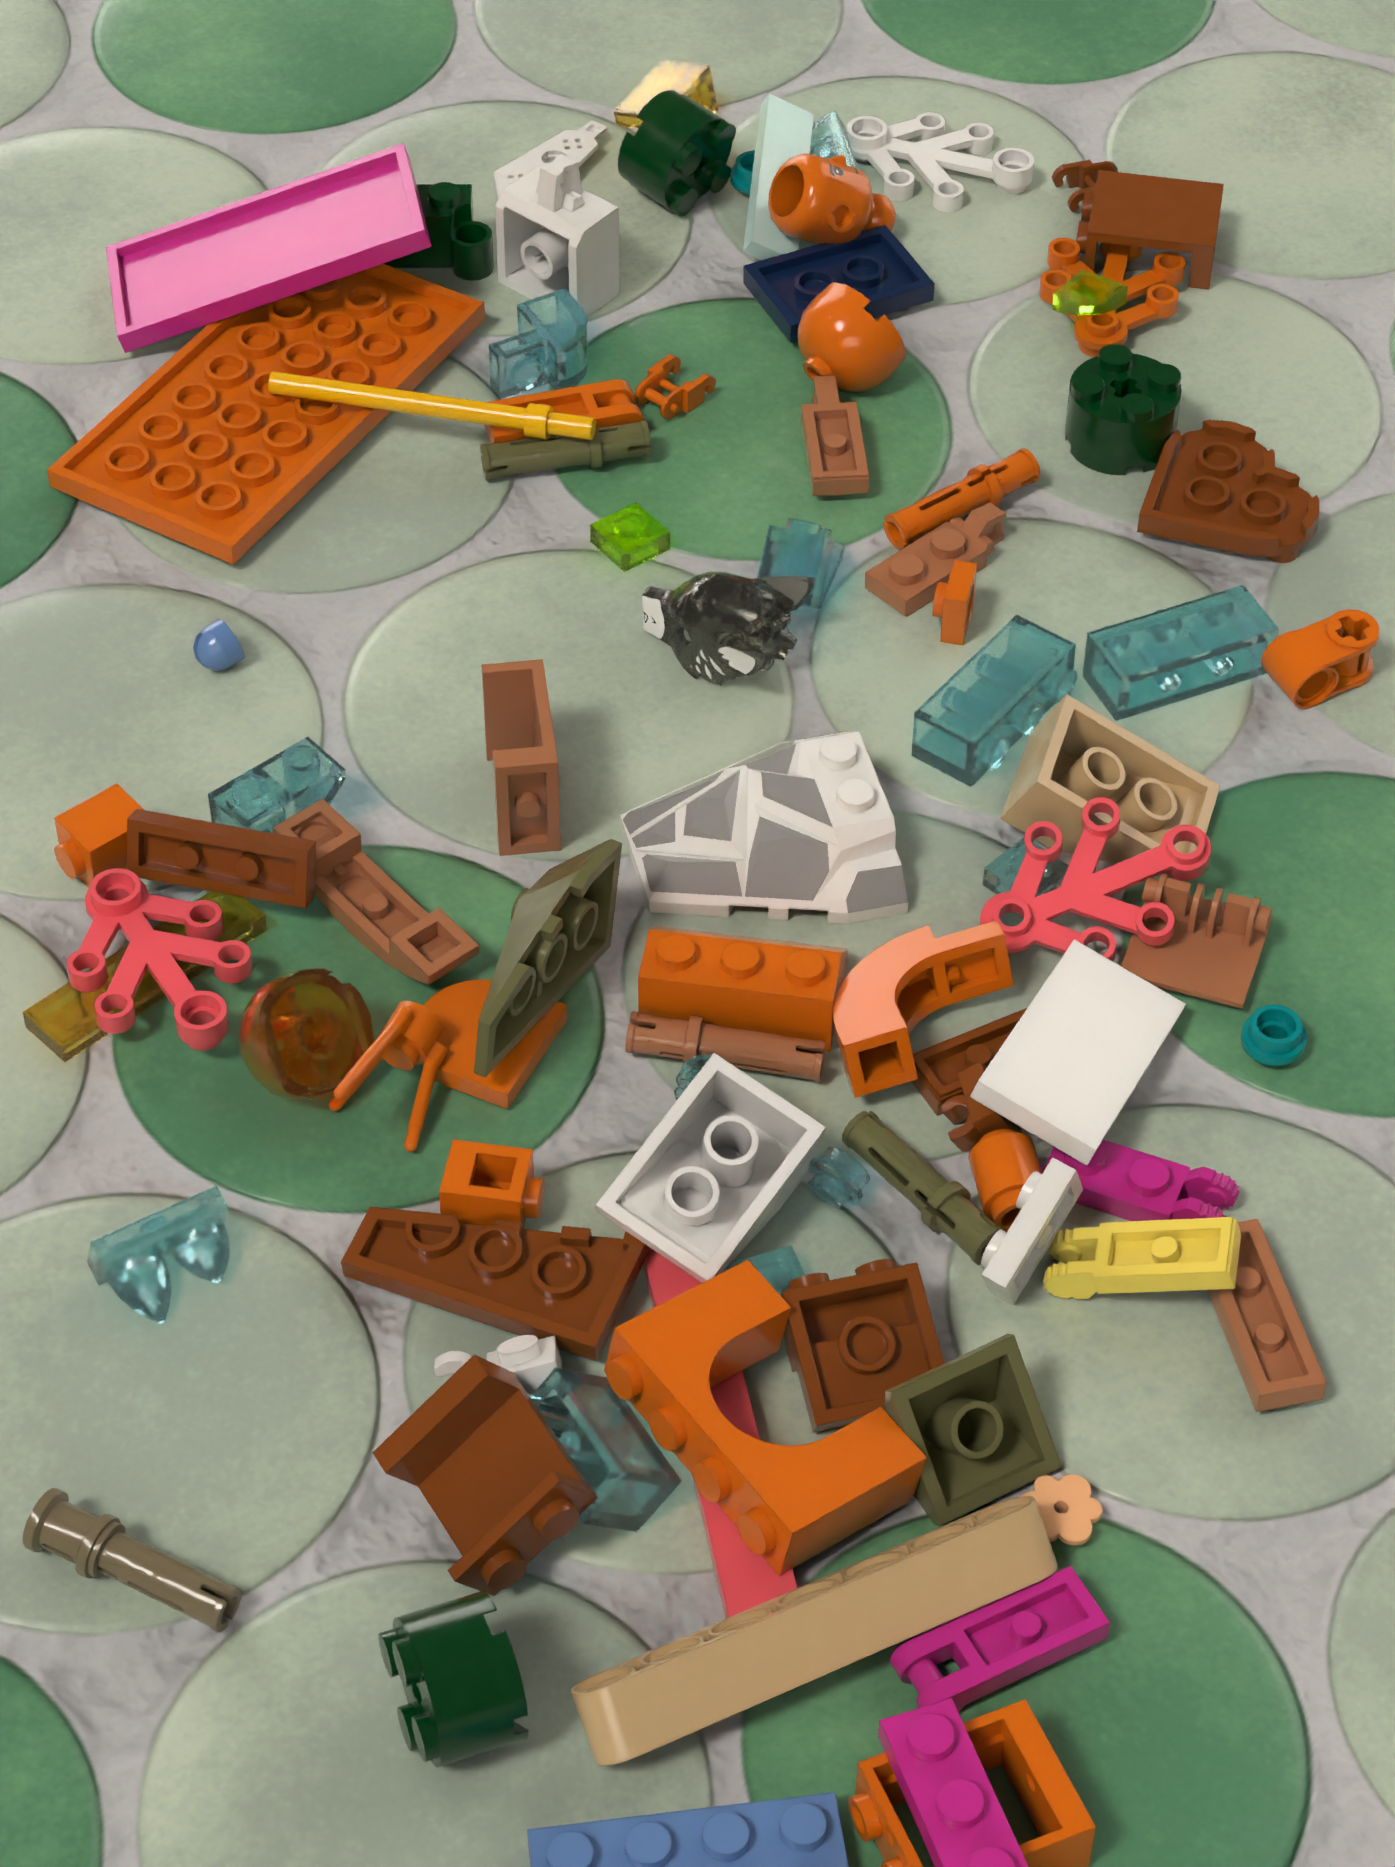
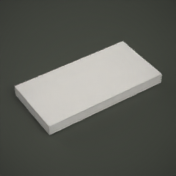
M1074 939L978 1080L970 1097L1079 1162L1088 1165L1177 1022L1186 1004Z

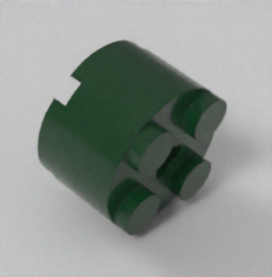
M665 90L649 100L636 116L643 123L635 136L627 132L622 141L618 156V171L622 178L627 180L633 187L677 215L685 216L692 210L697 199L708 191L718 193L727 184L731 168L726 163L736 135V128L688 96L680 94L675 90Z
M1119 344L1104 346L1100 349L1099 356L1093 357L1078 366L1070 379L1065 424V441L1068 439L1071 444L1070 453L1082 465L1109 475H1125L1126 467L1144 465L1143 473L1155 470L1164 444L1172 433L1177 430L1182 393L1180 384L1181 372L1178 368L1170 364H1162L1147 356L1133 354L1129 348Z
M485 1591L395 1617L393 1629L378 1634L380 1650L387 1672L391 1678L400 1676L408 1704L397 1707L398 1719L406 1745L410 1751L418 1749L423 1761L431 1760L437 1768L528 1738L529 1730L514 1721V1719L528 1715L525 1692L516 1657L506 1630L493 1634L490 1632L484 1614L497 1611V1608Z

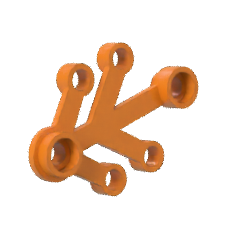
M1057 238L1051 241L1048 246L1047 264L1053 270H1048L1041 275L1039 296L1045 302L1056 305L1075 322L1074 337L1078 342L1079 349L1088 356L1096 357L1099 356V351L1104 346L1111 344L1123 345L1127 340L1129 330L1157 318H1170L1176 314L1179 292L1173 286L1183 281L1186 264L1185 259L1181 255L1174 252L1160 253L1154 258L1153 269L1124 280L1128 261L1138 258L1142 253V247L1101 242L1100 250L1106 256L1101 278L1079 259L1080 245L1076 241L1069 238ZM1072 282L1096 301L1094 310L1071 292ZM1147 294L1145 303L1116 313L1118 305Z

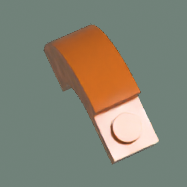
M997 920L938 938L934 937L929 925L912 930L883 944L862 959L849 972L837 991L833 1005V1020L845 1074L855 1098L918 1079L909 1034L923 1018L945 1006L1014 986L1005 935Z

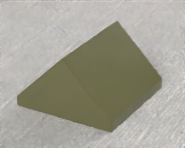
M1006 1334L885 1391L884 1410L927 1457L914 1497L935 1525L941 1526L1036 1480L1040 1476L1049 1474L1062 1467L1013 1334Z

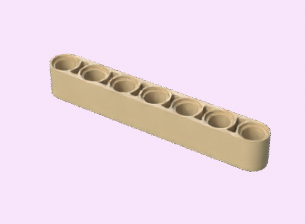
M1022 1496L1008 1499L597 1673L576 1684L571 1689V1693L596 1764L600 1766L618 1764L641 1756L1035 1584L1054 1574L1059 1567L1035 1498L1033 1496Z

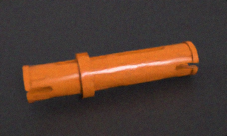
M1025 448L989 466L980 464L970 469L967 477L963 478V480L951 486L949 485L906 508L885 516L884 520L886 522L883 523L887 538L893 546L903 549L946 521L950 522L952 518H962L972 510L989 502L998 506L1007 494L1039 481V464L1035 456Z

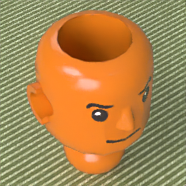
M804 153L789 158L777 171L769 190L768 208L771 220L777 228L788 236L814 244L850 242L856 239L862 231L886 225L892 231L896 221V212L892 202L884 195L872 193L870 179L862 170L846 165V159L843 155L827 159Z

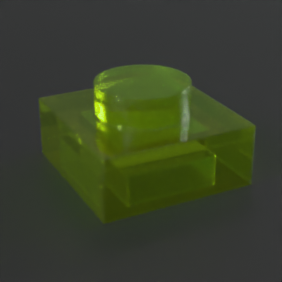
M635 502L590 524V542L621 570L626 572L670 550V531Z

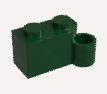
M450 182L417 184L432 247L383 264L393 268H452L453 273L458 278L469 281L488 277L494 269L492 230L487 224L474 221L472 184H453Z

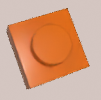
M954 560L948 583H937L932 616L942 618L940 642L964 645L974 608L977 563Z

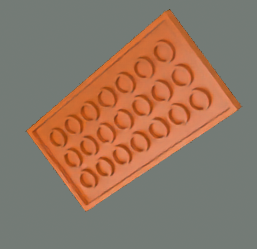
M380 264L208 324L47 469L49 485L51 488L234 565L391 412L271 394L268 390L271 372L275 371L412 391L485 320L484 302L391 266Z

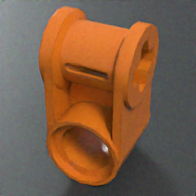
M1347 609L1338 611L1326 619L1297 631L1286 632L1277 637L1264 651L1261 658V666L1299 709L1315 707L1330 697L1352 688L1361 687L1369 682L1373 674V660L1370 656V651L1379 640V625L1375 618L1360 610Z

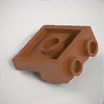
M894 1259L875 1260L855 1269L856 1275L830 1280L827 1273L808 1274L788 1283L789 1289L781 1291V1297L791 1306L783 1338L792 1372H798L813 1433L849 1425L879 1407L884 1409L886 1390L944 1364L917 1262L897 1266Z

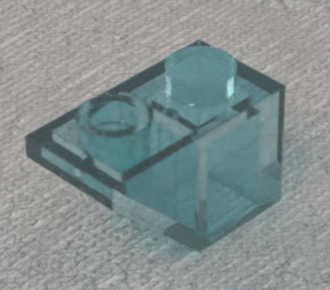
M788 518L786 528L769 525L754 594L773 600V596L765 595L767 591L761 590L764 584L777 578L802 579L808 581L807 588L800 599L794 604L820 610L843 558L845 546L831 540L832 530L822 528L820 524Z
M307 736L210 792L208 800L211 822L273 833L272 827L322 798L330 805L346 779V769Z

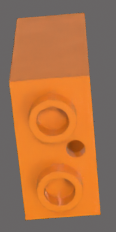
M1026 1699L963 1722L984 1770L1002 1765L1040 1836L1019 1845L1028 1867L1089 1866L1096 1826ZM885 1752L857 1763L855 1795L848 1799L850 1814L861 1839L864 1842L875 1841L885 1861L882 1862L881 1867H923L893 1808L894 1805L906 1800Z

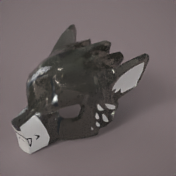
M706 572L685 581L675 590L648 586L642 595L643 630L671 646L679 663L695 679L701 676L708 682L722 686L727 680H734L742 676L751 678L758 671L769 670L774 664V659L784 660L788 654L787 649H793L797 644L798 639L787 629L791 622L790 617L792 613L790 611L797 610L806 602L815 587V578L787 575L750 579L727 572ZM684 630L688 632L690 641L686 640Z

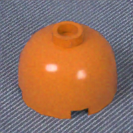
M833 282L810 302L802 313L797 338L801 355L805 360L803 369L812 381L813 376L835 375L838 390L859 393L877 387L891 377L906 358L907 352L901 336L885 314L876 321L864 309L870 300L848 285Z

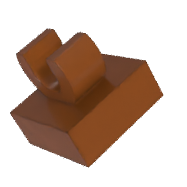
M982 1062L958 1073L964 1095L953 1096L941 1105L942 1113L953 1125L966 1120L962 1126L948 1132L949 1139L962 1152L971 1151L985 1134L994 1130L1010 1129L1022 1133L1020 1126L970 1097L978 1080L986 1070Z

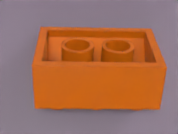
M663 926L651 928L648 931L638 975V1012L688 1021L690 1015L704 1017V1023L801 1039L825 1040V1052H831L835 1030L833 1005L837 991L844 979L848 949Z

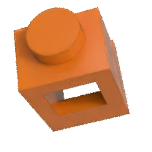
M453 1139L439 1190L440 1213L457 1215L459 1223L493 1225L494 1219L522 1222L523 1229L526 1217L539 1219L544 1200L545 1181L544 1178L534 1177L533 1149Z

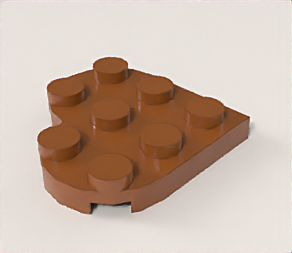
M1205 420L1201 430L1189 431L1181 435L1179 430H1176L1164 444L1139 513L1137 532L1159 536L1164 539H1174L1212 547L1221 551H1231L1251 556H1264L1278 563H1289L1298 557L1299 549L1307 545L1317 531L1319 498L1317 495L1311 497L1307 491L1299 487V476L1275 467L1274 450L1267 451L1263 445L1255 441V430L1232 421Z

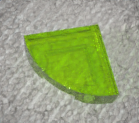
M1081 270L1053 294L1052 310L1071 315L1107 313L1127 303L1128 286Z

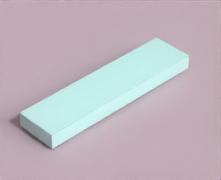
M770 93L760 106L743 245L744 253L759 260L799 250L800 239L782 233L771 220L768 208L769 190L777 171L789 158L804 153L810 154L814 114Z

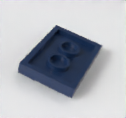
M886 225L862 231L856 239L841 244L820 243L743 266L744 285L790 343L798 341V327L804 310L820 292L833 282L848 285L867 297L870 302L864 309L873 318L880 317L883 314L887 315L934 300L935 283Z

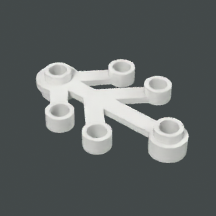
M934 112L922 113L916 119L887 126L879 118L860 116L849 121L847 129L841 135L842 150L857 161L870 162L884 179V196L896 202L906 201L913 197L915 177L909 170L901 169L893 157L910 162L933 190V207L938 211L947 213L955 212L962 208L964 187L960 182L952 180L943 168L991 178L996 183L997 188L1006 194L1024 192L1033 180L1034 157L1024 149L1004 148L995 153L993 160L974 156L988 154L993 149L994 130L985 123H971L962 130L945 134L946 120L942 115ZM914 137H915V139H916L918 142H909V141H905V140H908V139H911V138H914ZM960 149H964V150H965L967 153H969V154L960 153V152H955V151L960 150Z

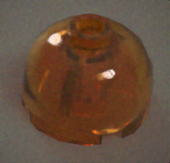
M315 968L284 973L257 989L242 1013L238 1032L241 1057L250 1075L271 1094L300 1102L334 1098V1089L374 1042L371 1015L360 992L351 983L341 984L335 977L328 975L333 973L332 971L324 968Z

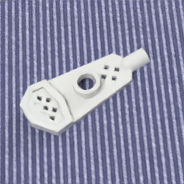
M591 120L579 130H565L494 171L497 201L505 187L536 166L542 167L546 163L554 161L555 157L560 154L577 161L580 167L598 149L596 139L604 134L608 127Z

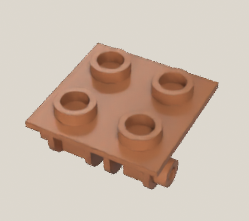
M1161 874L1159 879L1147 877L1142 894L1143 905L1150 902H1160L1167 905L1174 914V932L1168 942L1159 946L1147 945L1138 938L1137 934L1133 933L1121 967L1156 987L1243 1009L1273 919V915H1271L1272 908L1261 905V898L1254 897V899L1232 893L1228 894L1226 903H1222L1224 889L1221 888L1216 889L1213 900L1204 898L1206 885L1198 883L1195 894L1190 895L1192 883L1169 878L1166 874ZM1150 917L1143 923L1151 931H1160L1167 925L1159 917Z

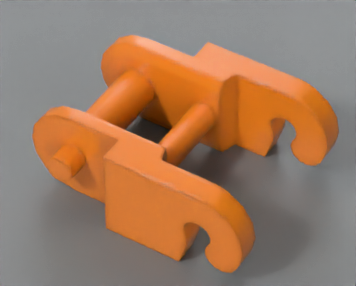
M670 354L648 369V377L636 387L635 401L640 405L651 401L661 407L660 413L663 418L671 419L682 410L689 413L702 404L705 392L711 394L714 391L716 380L709 374H703L693 382L687 381L680 387L669 382L670 372L677 374L680 370L681 361L677 356ZM665 389L671 392L667 397L661 394Z

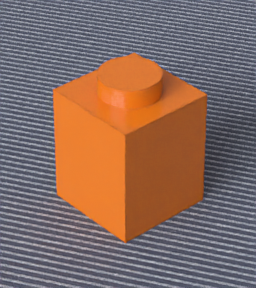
M118 784L54 817L59 845L54 848L56 859L68 877L71 879L78 877L88 888L93 878L105 870L114 868L127 869V818L136 809H144Z

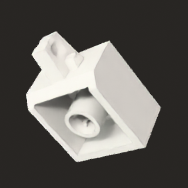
M560 154L555 157L554 161L546 163L542 167L536 166L503 189L495 205L499 283L576 324L584 321L620 294L619 207L582 189L577 161Z

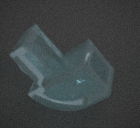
M565 288L517 304L518 335L489 344L490 388L499 399H506L546 384H550L554 390L577 386L585 377L588 368L587 318L582 307Z

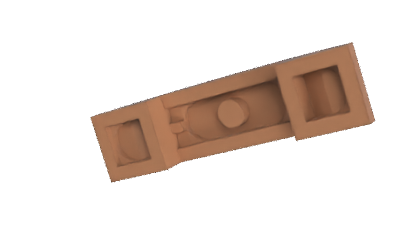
M323 798L272 827L274 834L316 841L314 894L359 942L392 968L416 981L429 985L479 954V944L446 913L437 908L428 914L364 854L361 849V834Z

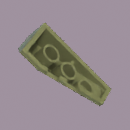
M609 839L549 869L530 889L524 888L517 896L511 912V924L478 1021L475 1074L486 1078L611 946L622 850L621 842Z

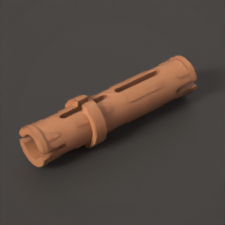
M637 1011L631 1012V1024H628L626 1035V1053L634 1052L683 1060V1066L696 1068L698 1062L706 1063L712 1054L715 1053L738 1069L820 1082L826 1046L825 1040L801 1039L704 1023V1017L690 1015L688 1021L643 1014Z

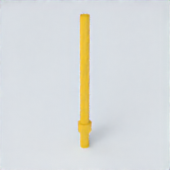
M275 371L271 372L268 382V390L271 394L524 430L526 437L546 440L551 435L593 440L596 431L595 418L554 412L553 406L529 403L527 408Z

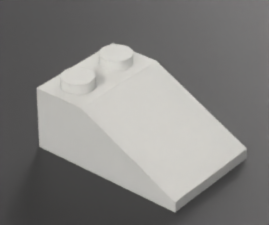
M713 1053L596 1204L595 1210L703 1283L722 1273L781 1209L817 1161L826 1127Z

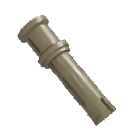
M51 1488L45 1492L32 1509L23 1532L25 1548L33 1552H41L46 1549L76 1564L75 1569L77 1573L85 1578H101L104 1575L111 1577L200 1621L216 1632H222L228 1626V1621L222 1618V1614L229 1619H233L242 1596L240 1588L234 1585L230 1586L126 1535V1529L121 1524L119 1518L111 1514H104L98 1517L69 1503L67 1493L58 1488Z

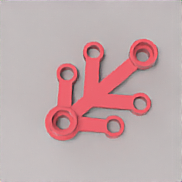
M1093 798L1083 808V832L1061 886L1037 896L1047 865L1056 861L1062 853V833L1058 826L1052 822H1035L1025 832L1024 845L1026 854L1011 890L999 893L986 902L981 911L980 925L997 920L1004 932L1008 953L1022 952L1037 944L1064 954L1075 939L1085 946L1093 941H1100L1106 944L1108 950L1102 956L1114 961L1116 940L1108 929L1093 926L1080 933L1050 921L1069 912L1137 934L1138 938L1147 945H1162L1170 940L1174 932V914L1167 905L1160 902H1150L1142 907H1138L1108 896L1144 882L1147 877L1153 878L1163 873L1180 881H1190L1199 878L1206 872L1210 864L1211 843L1208 836L1198 827L1178 825L1164 834L1160 846L1095 872L1107 840L1112 838L1119 830L1120 809L1109 798ZM1103 812L1110 815L1112 821L1101 826L1094 824L1090 817L1095 813ZM1047 836L1053 839L1055 844L1051 848L1043 850L1036 848L1032 842L1037 837ZM1180 841H1189L1194 843L1197 849L1192 853L1183 854L1178 852L1174 845ZM1006 913H1018L1023 917V921L1019 925L1012 927L1004 925L1000 919ZM1150 917H1159L1167 925L1160 931H1151L1143 923Z
M108 869L96 875L85 895L86 911L93 921L79 950L73 952L66 962L71 986L81 992H92L103 987L108 979L104 956L119 928L129 941L107 991L100 994L95 1000L94 1009L98 1027L106 1033L119 1034L129 1030L134 1025L136 1014L133 999L148 969L174 1007L176 1030L179 1038L190 1048L199 1051H206L217 1047L229 1030L226 1002L220 995L212 991H196L175 960L213 967L214 974L220 981L234 984L246 980L252 973L253 966L249 946L239 940L214 941L221 936L224 930L221 907L214 901L197 900L190 902L149 894L146 885L140 881L139 877L127 869ZM147 919L185 925L187 936L154 930ZM204 919L210 920L209 922L205 923L197 922ZM229 960H239V962L233 964L225 963ZM86 968L94 969L89 972H80L81 970ZM116 1009L123 1010L116 1014L108 1013L109 1011Z

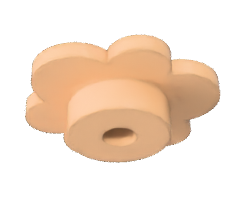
M1049 1475L1040 1476L1034 1482L1033 1491L1022 1495L1035 1498L1050 1542L1059 1538L1068 1545H1082L1091 1537L1092 1523L1099 1521L1102 1516L1103 1508L1101 1503L1094 1498H1090L1091 1486L1085 1478L1079 1475H1066L1058 1481Z

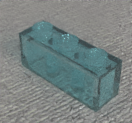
M1241 585L1088 632L1082 676L1115 721L1268 674L1261 666V658L1268 645L1278 637L1279 628L1247 588Z
M1016 614L914 712L911 756L972 787L989 769L996 770L1003 763L1009 749L1023 735L1028 737L1030 732L1042 720L1043 715L1056 702L1059 703L1066 694L1070 696L1077 681V672L1073 670L1076 644Z

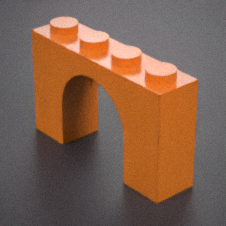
M746 1260L615 1327L604 1373L607 1375L608 1382L617 1396L623 1400H629L647 1421L658 1444L665 1450L672 1451L689 1470L701 1494L708 1501L717 1503L737 1526L740 1536L748 1549L756 1555H762L774 1571L781 1576L910 1502L913 1499L927 1457L882 1407L821 1440L803 1445L791 1446L764 1442L742 1432L729 1422L717 1407L711 1389L723 1380L778 1352L791 1311V1306L753 1264Z

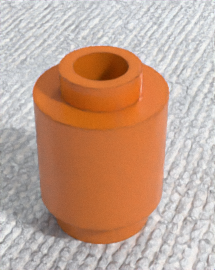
M998 1129L985 1134L971 1149L968 1160L984 1214L997 1226L1002 1227L1008 1232L1021 1210L1016 1207V1202L1023 1185L1033 1172L1037 1171L1041 1174L1043 1172L1031 1137L1010 1129Z

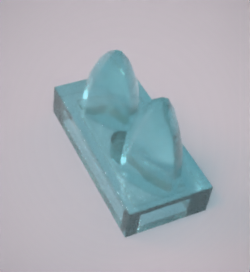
M215 1186L91 1241L87 1263L98 1286L108 1282L117 1296L132 1310L157 1323H163L166 1320L171 1298L170 1273L164 1256L171 1254L182 1267L202 1279L215 1283L222 1281L230 1257L229 1237L224 1225L229 1209L218 1187Z

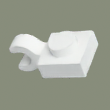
M534 1335L517 1336L501 1343L496 1351L487 1353L488 1361L514 1373L529 1396L563 1387L562 1359L555 1335L538 1339ZM449 1351L441 1354L434 1362L436 1378L455 1373L472 1356L462 1351Z

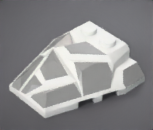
M859 731L835 732L780 742L620 814V826L649 913L729 917L734 906L767 907L769 920L788 921L789 909L828 911L827 923L850 924L908 913L909 901L903 867L895 849L896 827L894 816Z

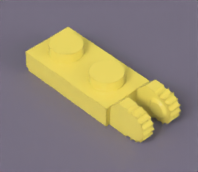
M1233 1217L1104 1222L1100 1223V1227L1073 1228V1230H1068L1067 1228L1065 1230L1059 1229L1049 1246V1254L1052 1255V1259L1058 1260L1059 1264L1053 1263L1052 1266H1048L1047 1270H1045L1043 1288L1047 1289V1293L1053 1294V1297L1067 1298V1300L1071 1297L1075 1299H1089L1096 1292L1098 1294L1235 1289L1241 1242L1240 1228L1237 1219H1233Z

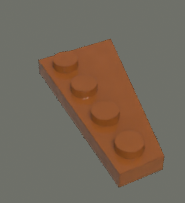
M369 1207L341 1260V1265L345 1277L520 1336L534 1335L538 1339L555 1335L558 1349L598 1361L651 1248L628 1232H625L624 1239L592 1236L590 1228L562 1226L561 1233L523 1229L522 1222L494 1219L493 1225L459 1223L457 1215Z

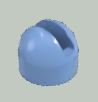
M217 619L204 627L195 637L193 645L195 658L202 666L208 669L221 671L232 667L245 658L243 649L236 636L221 619Z

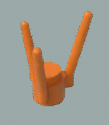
M412 1001L400 1002L378 1038L334 1089V1097L329 1102L330 1110L333 1112L339 1111L382 1059L391 1066L404 1071L412 1070L417 1064H423L404 1143L406 1151L414 1152L417 1149L437 1070L448 1052V1049L437 1041L444 1030L440 1018L421 1004Z

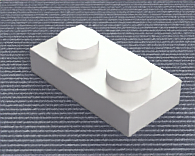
M1052 1157L1043 1174L1035 1171L1029 1176L1017 1198L1016 1207L1021 1209L1008 1232L1000 1229L994 1234L981 1259V1266L985 1267L982 1276L991 1293L1012 1305L1015 1304L1083 1191L1077 1170Z

